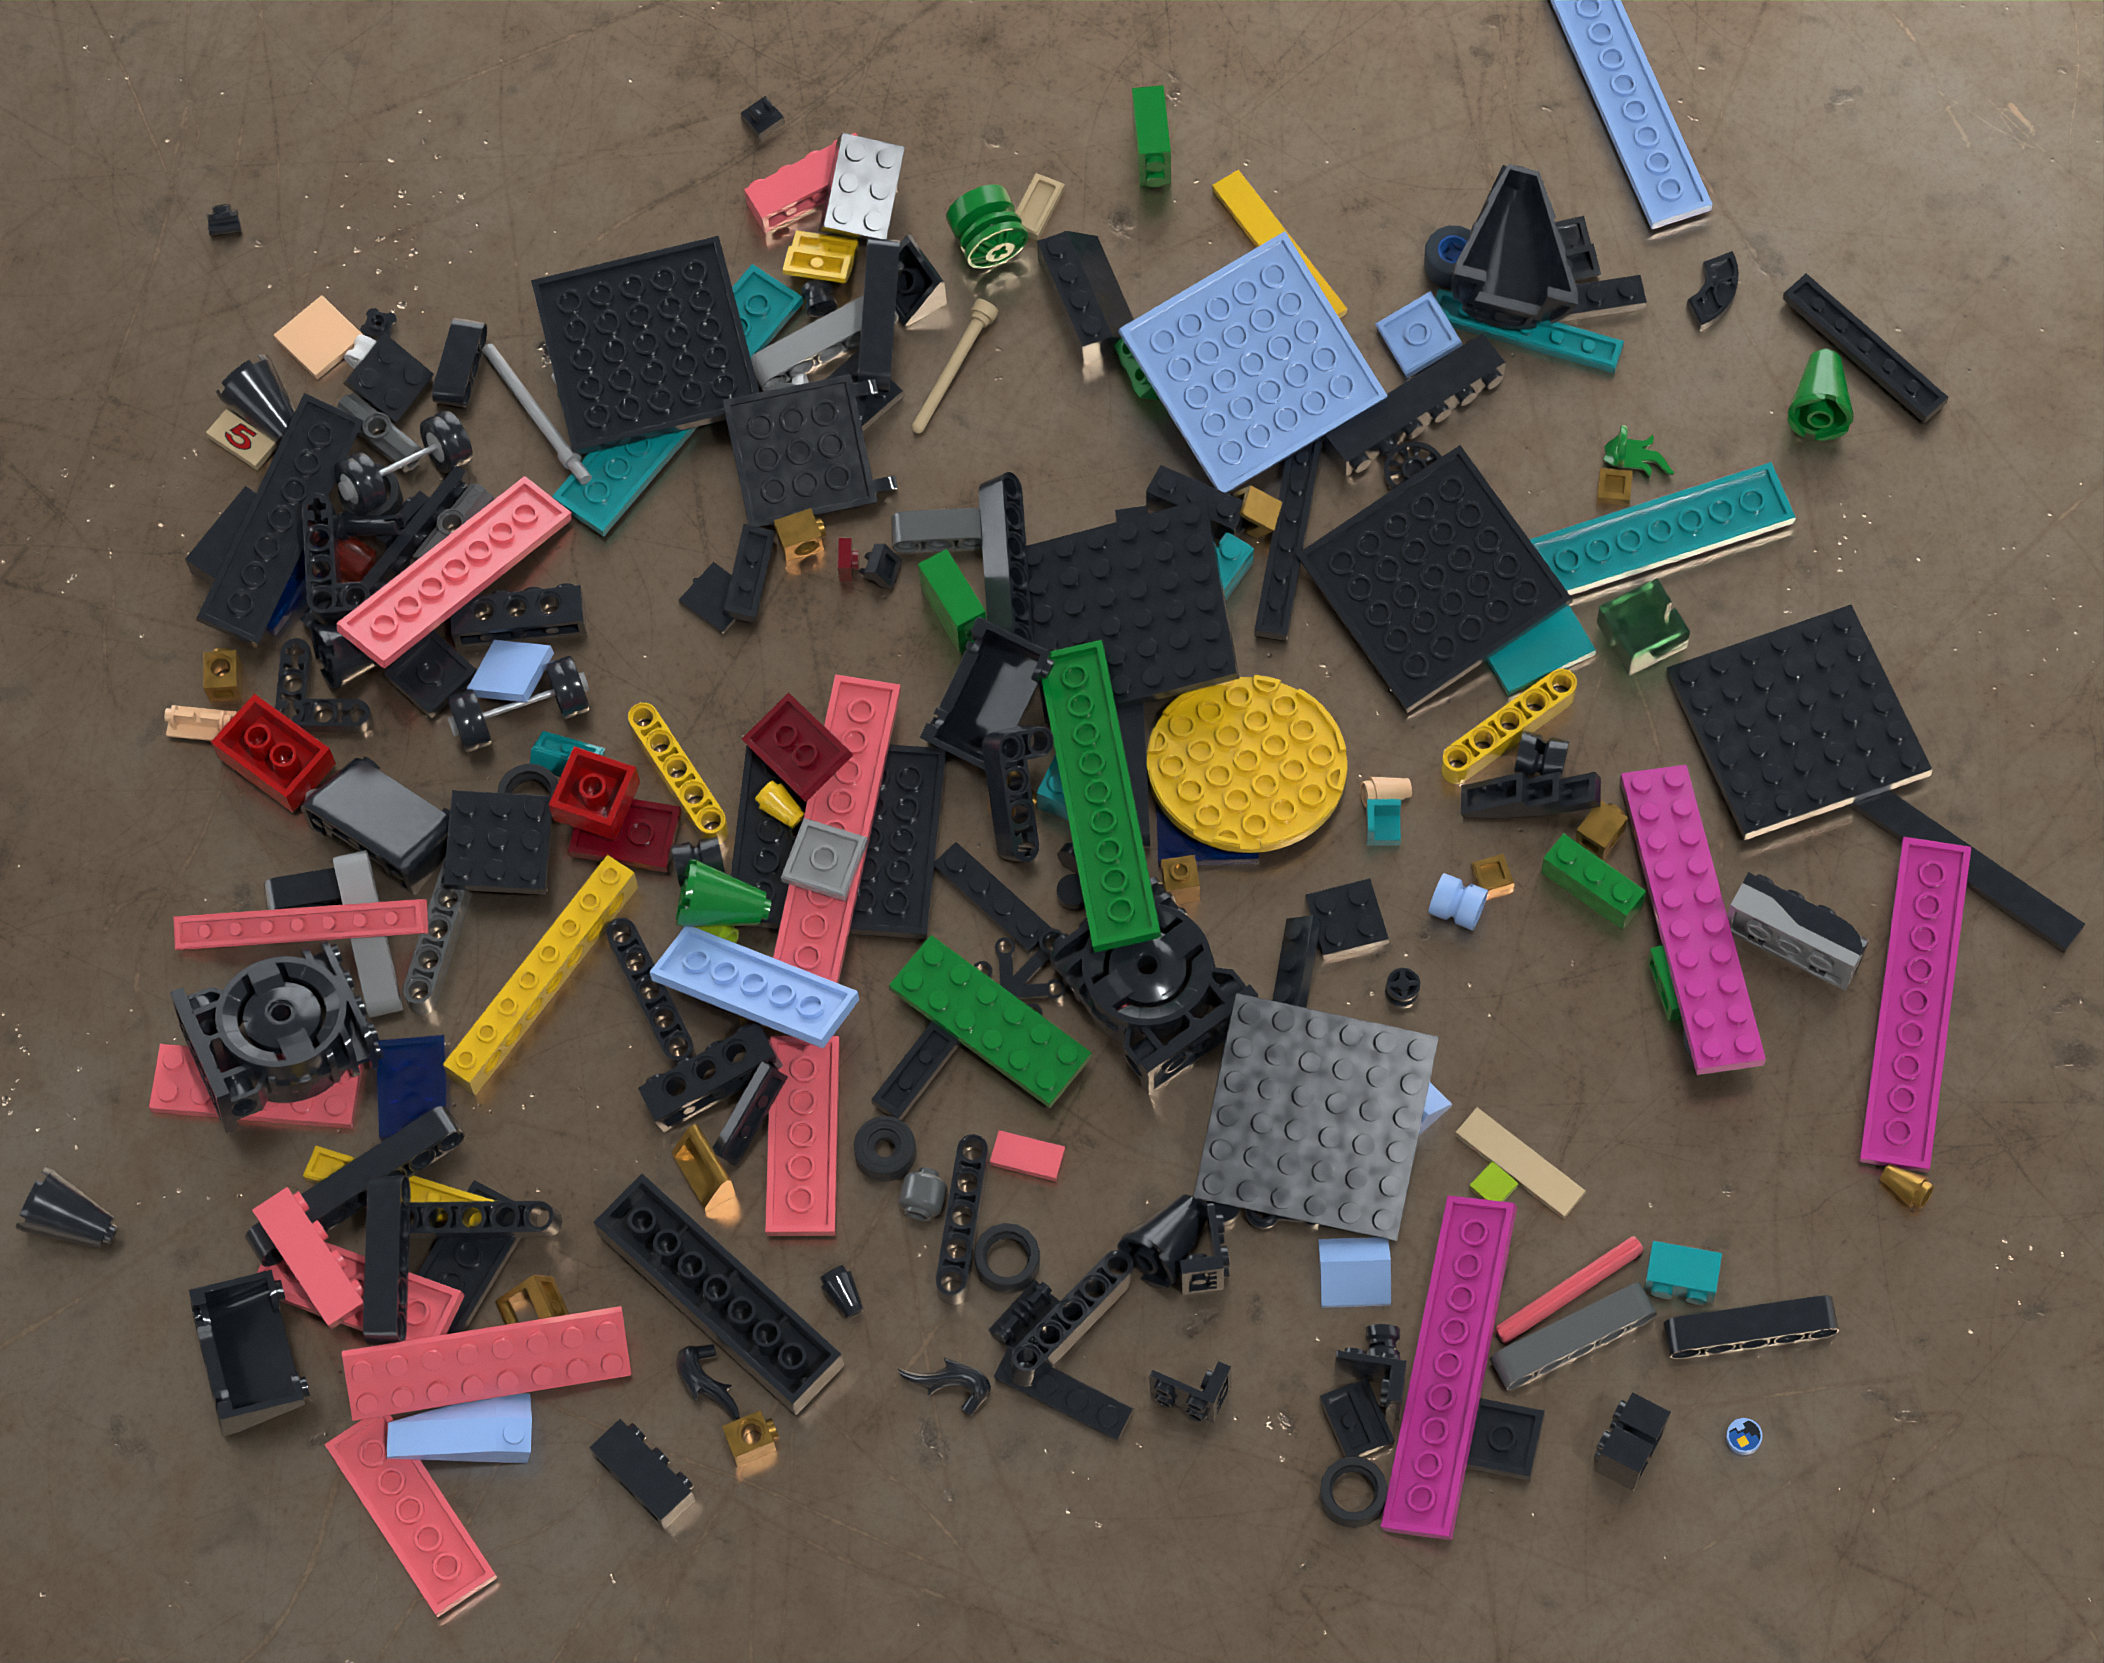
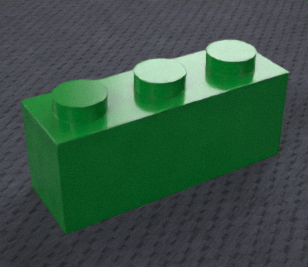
M1564 833L1543 858L1541 873L1621 930L1626 928L1643 906L1646 890Z

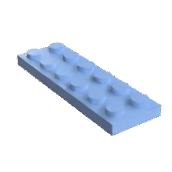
M685 926L650 971L652 981L820 1048L826 1046L859 1001L858 991L692 926Z

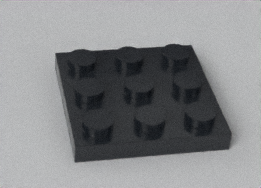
M452 790L444 889L546 895L552 825L549 803L552 796Z

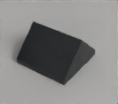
M906 235L900 242L895 311L903 325L909 326L946 305L947 301L945 282L913 237Z

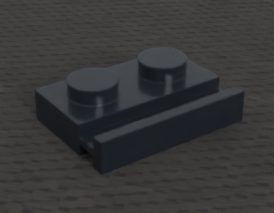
M1367 1377L1357 1383H1351L1320 1395V1403L1345 1458L1350 1456L1363 1457L1378 1451L1382 1447L1394 1444L1393 1435Z

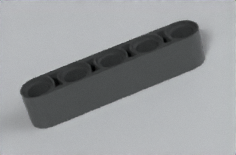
M446 858L442 863L427 910L428 934L419 935L403 986V993L409 1008L418 1015L431 1013L438 1004L473 890L444 889ZM448 899L457 900L456 904L451 907L442 906ZM439 929L448 930L446 935L441 938L432 937L434 932ZM428 960L438 961L433 968H423L424 963ZM418 991H428L427 996L423 999H413L414 994Z
M1634 1283L1504 1347L1490 1357V1361L1506 1390H1512L1652 1320L1657 1315V1312L1641 1284Z

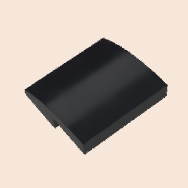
M1584 216L1555 222L1566 250L1565 255L1574 281L1600 276L1601 271L1594 243L1591 244Z

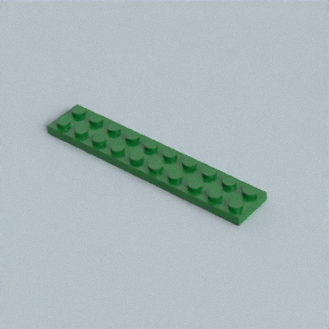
M1098 640L1050 651L1052 652L1050 659L1055 661L1048 678L1044 679L1041 677L1054 738V747L1094 952L1162 938L1103 642Z

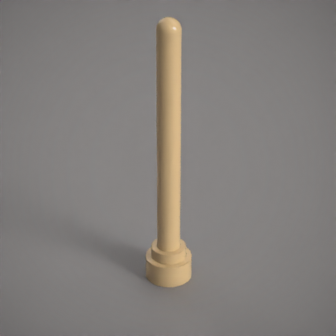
M976 299L970 310L971 323L912 424V431L914 433L920 434L924 431L981 329L986 328L988 324H992L996 318L998 309L990 302Z

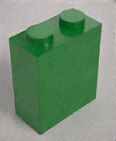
M1164 85L1132 88L1133 128L1140 186L1149 187L1171 184V147Z
M945 549L918 563L921 592L958 652L962 653L967 650L966 645L968 641L974 642L971 630L977 617L986 618V611L949 551Z

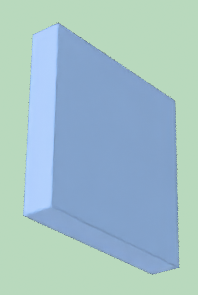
M1431 291L1375 324L1407 379L1463 346Z
M494 640L467 690L473 689L476 696L480 698L528 702L546 669L545 664L550 662L554 652L550 645Z

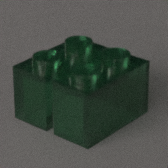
M1658 578L1599 606L1596 623L1610 646L1615 645L1614 652L1629 676L1686 649L1688 645L1690 630L1676 607L1671 609L1672 601Z

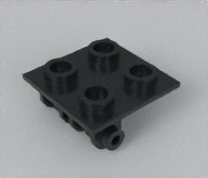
M1034 1279L988 1331L1005 1346L1015 1348L1060 1300L1051 1294L1052 1289L1046 1283L1041 1282L1039 1284ZM1074 1315L1065 1316L1069 1321L1079 1320ZM1049 1338L1042 1340V1342L1050 1345L1056 1343L1055 1340Z

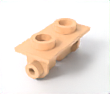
M172 705L171 709L166 708L164 715L165 721L168 722L166 737L212 741L237 712Z

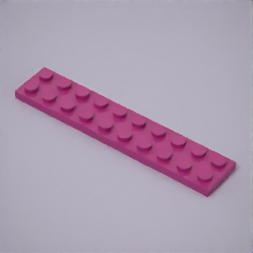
M1687 765L1621 773L1620 784L1660 937L1664 945L1696 1074L1764 1066L1766 1060Z
M1903 837L1859 1162L1881 1166L1892 1164L1906 1170L1929 1173L1971 847Z
M1447 1195L1381 1523L1383 1531L1452 1540L1517 1212L1515 1203Z

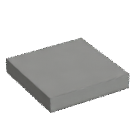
M804 818L781 880L784 883L846 902L868 844V838Z

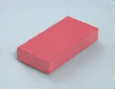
M999 1130L991 1155L990 1166L1057 1182L1065 1154V1146Z

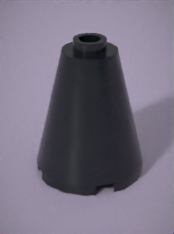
M261 354L258 355L261 361L253 364L249 359L233 370L222 381L225 387L224 390L220 391L217 389L216 394L222 402L279 445L296 410L272 360L268 355Z
M337 623L318 625L311 630L316 659H321L324 668L320 669L331 689L340 688L379 665L337 631Z
M50 1167L44 1168L41 1173L47 1175L43 1183L38 1180L34 1183L19 1215L25 1218L24 1223H17L16 1229L30 1234L95 1248H101L103 1243L110 1245L118 1229V1226L113 1224L115 1217Z
M1183 1194L1122 1236L1118 1242L1117 1249L1128 1253L1132 1257L1133 1269L1136 1267L1143 1273V1276L1140 1278L1141 1280L1160 1289H1167L1176 1282L1180 1274V1260H1186V1257L1189 1256L1207 1220V1206L1202 1199L1193 1198V1195Z

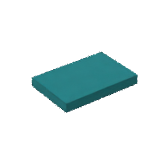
M1568 605L1487 659V662L1507 696H1510L1537 683L1556 669H1567L1594 656L1596 649Z

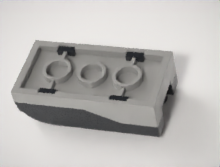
M1748 872L1730 905L1727 915L1733 935L1845 991L1851 983L1869 943V939L1859 935L1851 924L1837 916L1831 908L1824 905L1816 906L1806 901L1799 892L1790 889L1786 891L1774 885L1770 878L1761 874L1754 875Z

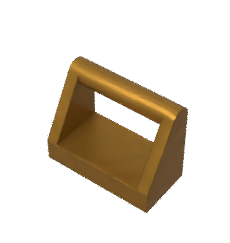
M694 1124L690 1126L671 1153L704 1211L708 1212L736 1195L730 1177L699 1125Z
M532 1275L495 1301L505 1325L519 1323L511 1304L529 1296L539 1319L569 1315L553 1276Z

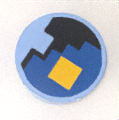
M1740 1418L1733 1421L1726 1433L1728 1447L1738 1455L1746 1456L1753 1454L1757 1451L1762 1441L1760 1426L1748 1418Z

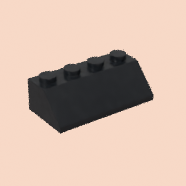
M1064 231L1038 240V261L1083 365L1117 354L1118 352L1114 345L1122 338L1118 331L1121 327L1133 321L1134 318L1098 236Z

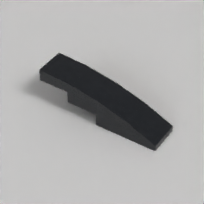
M1596 771L1564 778L1560 772L1527 778L1523 772L1461 785V815L1463 817H1530L1601 807V777Z

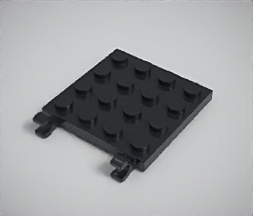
M851 374L722 400L749 525L762 527L775 524L774 520L810 508L815 516L877 503L876 493L898 488L895 475L872 479L855 397L876 394L878 391L875 379L852 383Z

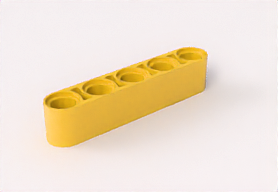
M1567 669L1552 671L1444 750L1441 771L1444 779L1452 784H1461L1517 745L1521 741L1523 731L1533 733L1567 709L1575 698L1577 687L1575 675ZM1562 685L1568 688V691L1560 693L1553 687ZM1531 704L1540 705L1543 709L1540 711H1532L1527 706ZM1504 723H1513L1517 728L1514 730L1504 729L1501 725ZM1484 741L1489 743L1491 747L1481 749L1475 744ZM1453 760H1459L1465 765L1461 768H1455L1449 763Z
M640 702L635 704L628 712V721L633 737L678 806L681 807L682 812L699 838L706 839L717 836L719 844H722L728 836V825L723 810L656 708L649 703ZM640 720H652L647 726L637 725ZM665 744L669 746L663 752L654 751V748L658 745ZM683 770L686 772L682 777H671L674 771ZM693 796L703 797V799L696 804H691L687 802ZM710 822L720 823V825L713 830H708L704 828L705 825H707Z

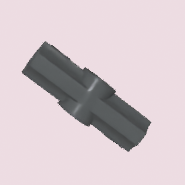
M355 393L346 394L338 402L337 408L364 420L358 435L367 441L371 450L382 453L391 462L396 463L423 450L391 424V420L386 414L375 411ZM378 430H385L380 435H373ZM421 458L400 469L404 472L412 471L420 463Z
M471 483L451 509L440 513L437 518V526L412 556L413 560L417 561L452 533L447 531L450 527L463 525L491 503L494 497L481 485Z

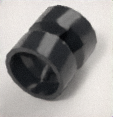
M1523 731L1514 772H1523L1528 776H1533L1536 772L1540 773V776L1560 772L1562 775L1570 741L1554 737L1545 741L1541 734Z
M717 836L701 839L697 846H693L690 842L671 846L680 888L683 886L685 879H688V876L684 874L689 859L698 860L725 873Z

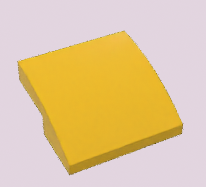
M796 230L792 246L788 247L782 274L846 283L857 256L859 241L853 238Z

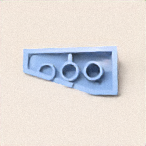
M521 1393L453 1404L388 1422L386 1459L528 1463L531 1453L532 1429L530 1394Z

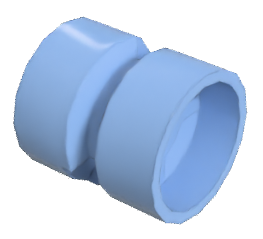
M1443 873L1435 889L1428 913L1444 920L1454 917L1455 924L1473 931L1483 911L1489 890L1474 884L1464 887L1461 879Z

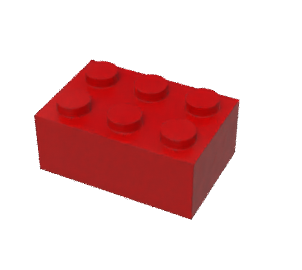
M255 693L211 741L220 760L292 813L305 800L306 794L310 790L315 789L336 765L329 747Z

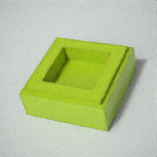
M1493 1161L1469 1185V1189L1480 1199L1502 1202L1518 1187V1183Z

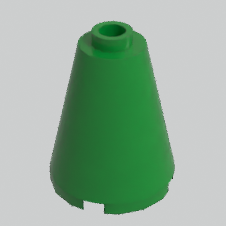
M1821 349L1813 352L1808 359L1789 406L1787 420L1790 428L1800 436L1805 437V433L1815 435V440H1833L1845 435L1849 431V426L1853 423L1854 414L1841 357L1832 350Z
M689 859L684 874L688 876V879H685L683 886H681L676 911V925L744 926L759 925L761 919H768L771 900L766 899V892L698 860Z

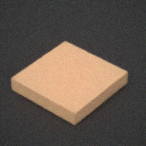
M321 295L276 332L274 338L299 364L318 380L344 359L346 352L354 348L356 337L363 334Z

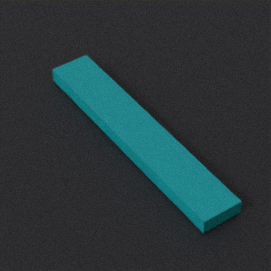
M1438 289L1435 297L1453 328L1477 335L1483 334L1491 339L1615 373L1624 346L1623 340L1559 322L1551 324L1549 320L1537 323V328L1519 330L1495 327L1480 322L1462 310V303L1459 300H1454L1452 292Z

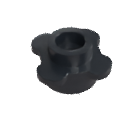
M376 308L369 309L366 313L367 320L360 328L361 333L367 337L370 336L375 341L383 333L391 337L393 333L392 325L397 322L396 315L392 312L387 314L379 312Z

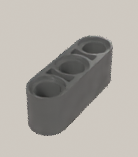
M960 508L902 511L895 513L891 517L892 548L896 552L926 553L941 552L945 549L948 551H968L982 548L980 509Z

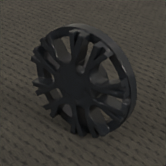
M1412 441L1400 444L1388 454L1385 460V481L1392 491L1442 456L1434 447L1423 442ZM1407 449H1413V457H1409ZM1421 449L1430 453L1424 460L1418 457ZM1400 453L1405 461L1399 463L1393 460V458ZM1389 468L1401 469V471H1389ZM1396 477L1402 478L1403 480L1397 485L1392 480Z

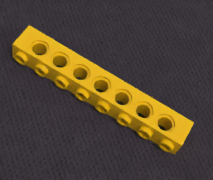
M609 855L604 858L443 1063L449 1079L474 1096L477 1095L606 930L609 923L613 921L638 889L633 871Z

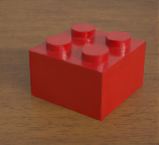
M574 746L549 803L553 820L616 841L640 785L637 768Z

